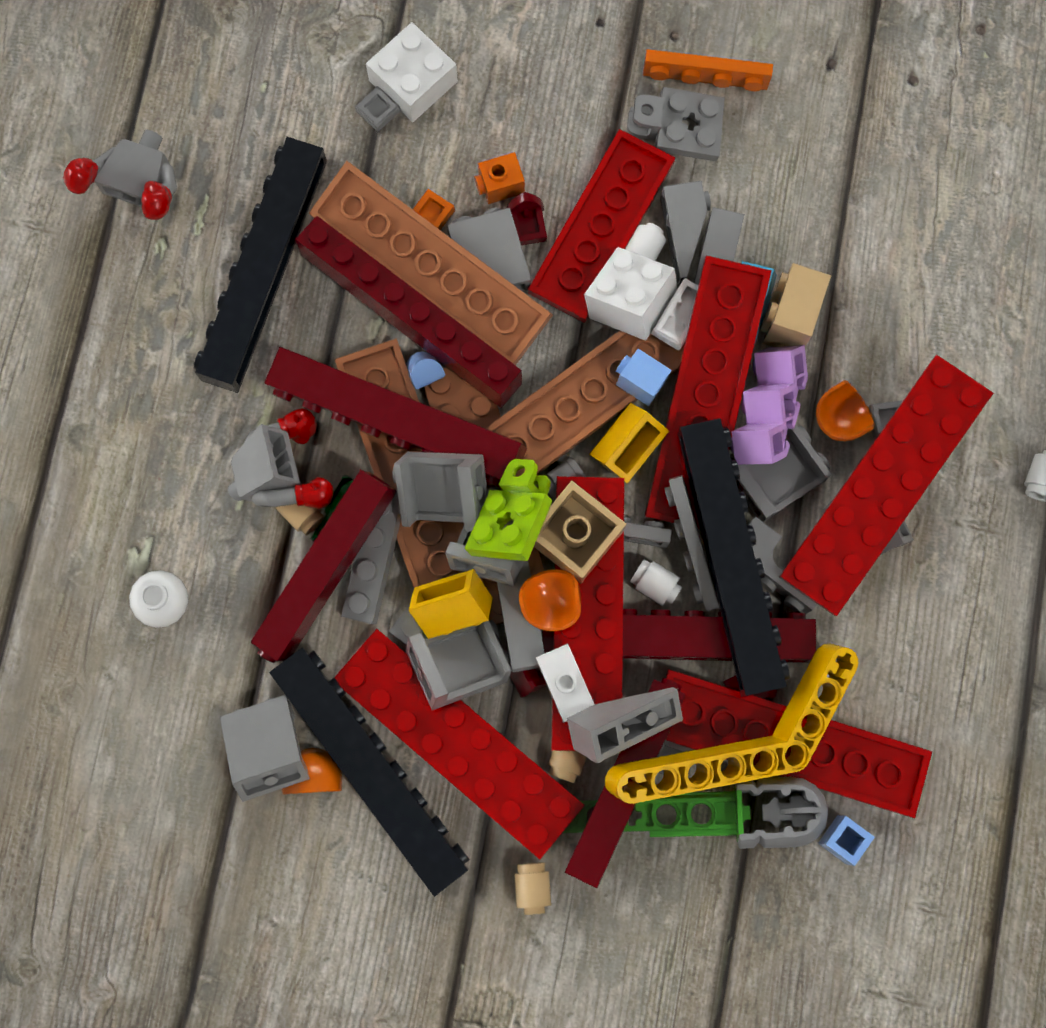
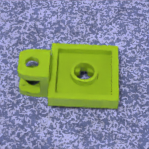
M513 459L507 465L499 482V486L503 490H489L464 548L471 556L519 561L529 560L552 504V499L548 496L551 481L546 475H537L538 465L534 460ZM524 468V473L521 476L516 477V473L520 469ZM511 520L514 521V522L512 523V525H507V526L504 528V526H505V524H506L507 522H509V521H511Z

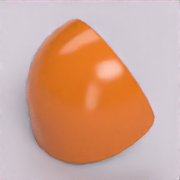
M846 380L825 392L817 404V423L824 434L834 440L852 441L870 432L875 427L872 414L865 401L854 386Z
M556 569L542 571L528 578L519 591V604L524 618L534 627L546 631H560L572 626L578 620L581 613L580 588L575 576L567 571Z
M308 748L301 751V756L307 766L310 779L282 788L283 795L342 791V773L326 750Z

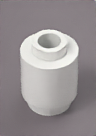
M653 223L638 225L625 250L656 261L666 243V238L663 235L664 231Z
M1046 450L1043 453L1034 455L1024 483L1027 487L1025 494L1043 502H1046Z
M645 559L630 581L637 586L636 590L661 606L664 605L665 601L672 604L682 589V586L677 584L680 577L654 561L650 563Z

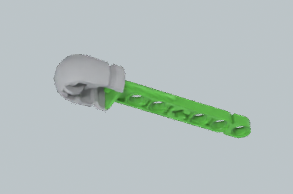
M768 777L758 779L756 783L752 780L734 784V791L691 792L637 803L635 811L641 812L642 819H637L634 826H630L627 823L624 832L650 831V837L736 835V841L740 849L754 848L758 843L764 848L799 847L808 845L819 838L827 824L828 807L824 795L811 782L796 777ZM764 792H776L779 798H785L790 793H800V796L791 797L790 803H779L778 797H773L768 804H762V821H770L774 827H779L780 821H791L792 827H802V831L794 832L792 827L787 826L781 828L779 833H766L764 830H754L752 833L744 834L743 823L745 820H751L750 806H744L742 803V793L759 796ZM598 800L580 801L585 807L563 833H583L588 822L587 813L592 807H595ZM705 804L709 807L711 811L709 822L706 824L694 822L691 810L695 805ZM662 805H670L676 811V820L670 825H663L657 820L656 812Z

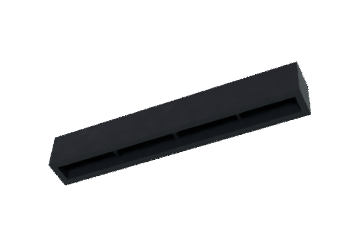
M286 137L283 147H278L274 157V164L276 166L272 175L266 177L263 185V193L265 194L262 202L255 205L252 213L253 225L250 232H246L242 238L240 245L242 253L239 261L234 262L229 272L230 284L227 291H223L219 297L217 304L219 312L216 320L211 321L207 327V343L204 350H200L195 358V373L202 382L235 393L239 392L296 244L295 239L299 236L326 166L327 159L322 147L291 137Z
M721 418L682 426L677 435L741 697L787 687L786 680L790 679L789 669L786 660H780L777 646L781 645L780 632L777 625L772 626L769 612H773L772 600L768 591L763 592L761 579L765 577L761 559H755L752 546L756 545V536L753 526H747L744 515L745 512H748L747 499L744 492L739 493L736 480L740 479V472L736 459L731 460L728 447L732 446L730 431L728 427L723 428Z
M302 647L269 672L435 897L469 870L465 864L470 860L458 843L452 847L444 835L449 832L437 815L431 818L423 808L428 802L416 787L410 790L403 781L407 774L396 759L391 763L383 754L387 747L376 732L369 735L362 726L367 720L355 704L349 708L342 699L346 692L335 677L329 681L322 672L326 665L314 650L308 653Z

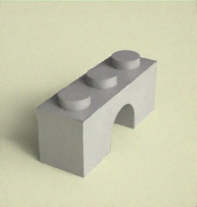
M755 516L748 525L753 526L756 536V545L752 546L755 559L760 558L764 568L765 577L761 579L762 587L771 593L777 591L786 598L784 603L796 613L803 611L808 614L817 604L779 578L783 570L774 562L773 550L782 536Z

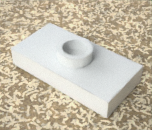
M686 278L681 282L651 332L653 336L678 351L686 340L698 285Z
M568 644L536 657L563 723L567 722L568 717L595 705Z

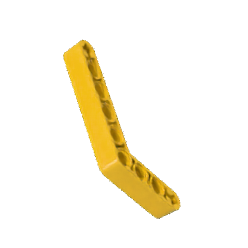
M831 643L821 645L810 661L772 736L618 764L609 769L605 776L606 789L620 800L628 804H635L803 770L808 765L857 671L858 657L856 653L850 648ZM822 685L823 691L820 697L818 698L817 692L819 687ZM807 716L806 725L802 728V720ZM791 746L790 756L785 759V753ZM759 752L760 759L756 765H753V759ZM728 758V766L721 772L722 762ZM696 764L695 774L688 778L690 767ZM663 770L664 776L662 781L655 785L656 775Z

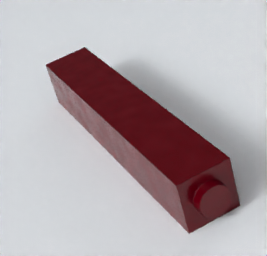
M360 469L251 640V643L259 648L257 653L261 657L275 663L276 661H285L294 654L397 493L396 489L374 474Z
M663 678L661 682L654 679L648 691L649 693L674 687L678 690L680 706L686 695L680 692L682 687L679 684ZM671 727L621 751L614 766L658 757ZM604 786L564 873L598 889L637 803L628 804L612 795Z

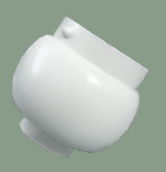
M162 570L151 571L139 577L132 586L129 595L130 608L135 617L144 625L155 628L168 627L177 622L185 613L188 604L187 589L182 580L173 573Z

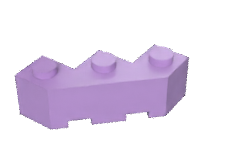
M805 345L769 347L754 353L753 372L757 376L758 386L743 391L742 410L746 415L747 425L731 431V451L738 465L773 464L787 457L790 447L789 442L785 441L788 429L795 428L801 406L796 401L799 390L805 389L808 380Z

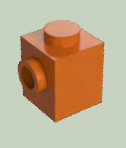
M515 152L478 163L479 175L474 176L479 195L485 194L488 204L515 197L525 192V180Z

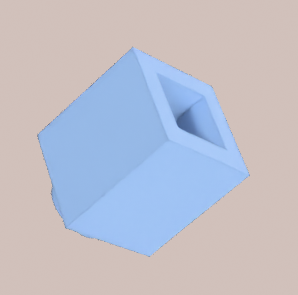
M637 349L632 358L626 355L617 367L616 372L620 375L616 386L645 405L650 406L672 370L642 350Z
M837 815L818 844L846 865L855 866L875 837L849 817Z

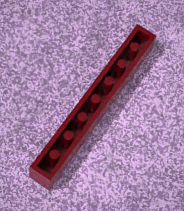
M316 216L295 239L303 258L500 408L506 404L522 385V370L320 217Z
M279 347L264 382L274 389L272 395L291 402L294 397L302 400L301 407L317 414H320L322 409L331 412V419L349 426L351 421L361 424L360 431L373 437L379 438L381 433L392 437L391 444L405 450H409L412 445L422 449L421 452L483 455L486 483L499 488V482L507 465L513 459H523L527 450L520 442L283 347Z
M623 609V659L732 661L721 612H718V617H706L705 611L699 610L684 611V616H671L670 610H651V615H637L636 609ZM769 612L772 626L777 625L780 632L781 645L777 646L780 660L785 659L788 663H810L816 652V619H806V613H786L785 618H772V613ZM542 630L544 653L553 650L554 631Z

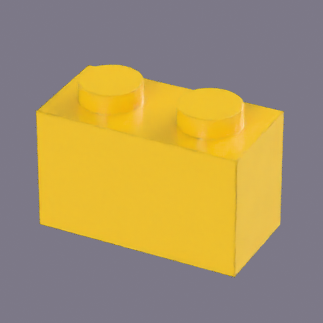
M630 402L589 455L618 478H624V482L628 484L669 430L647 411Z
M471 569L415 587L408 611L427 638L430 639L489 621L493 597L476 571Z

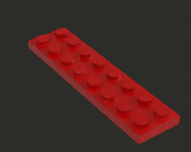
M705 256L665 426L669 432L661 443L645 517L674 523L676 519H680L676 506H669L665 487L670 486V478L683 475L697 527L700 529L677 434L682 426L721 418L723 428L728 427L732 438L731 431L735 429L772 270Z
M936 354L784 568L779 578L832 615L837 616L994 393Z
M557 476L556 499L572 480L624 521V478ZM624 531L581 584L578 582L581 595V613L578 620L564 630L553 632V650L566 644L569 645L594 704L622 698ZM555 564V570H562L559 566ZM552 697L551 751H576L573 749L568 722L563 723Z
M378 629L370 635L335 676V679L347 694L539 860L543 858L585 807L582 802L462 700L432 710L408 655Z
M668 670L665 678L679 684L682 687L680 692L686 695L681 705L683 720L672 725L665 741L698 750L772 736L787 706L753 695L741 697L740 691ZM807 716L802 720V728L806 725ZM831 720L808 765L798 772L778 776L803 778L816 785L820 790L915 818L933 751ZM791 746L785 753V759L790 756ZM759 752L753 759V765H756L760 759Z

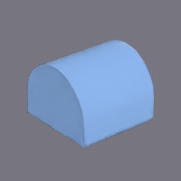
M416 352L406 362L408 374L415 389L425 387L445 376L440 363L428 352Z

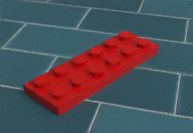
M619 129L529 286L528 294L585 323L589 316L584 296L585 292L616 248L626 249L635 230L642 222L674 165L676 157Z

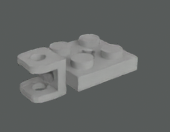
M667 87L662 88L660 97L639 95L635 98L634 106L630 108L628 113L627 132L638 138L654 140L656 137L655 147L669 154L717 161L720 156L725 97ZM691 118L696 122L697 126L693 130H688L687 124L682 123V120Z

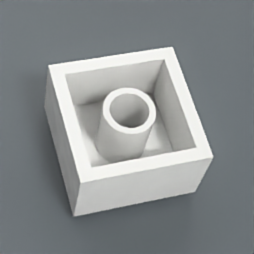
M413 22L366 63L369 81L375 87L378 86L399 105L400 111L412 123L458 82L456 63Z
M617 247L584 294L589 319L646 341L677 291L675 268Z

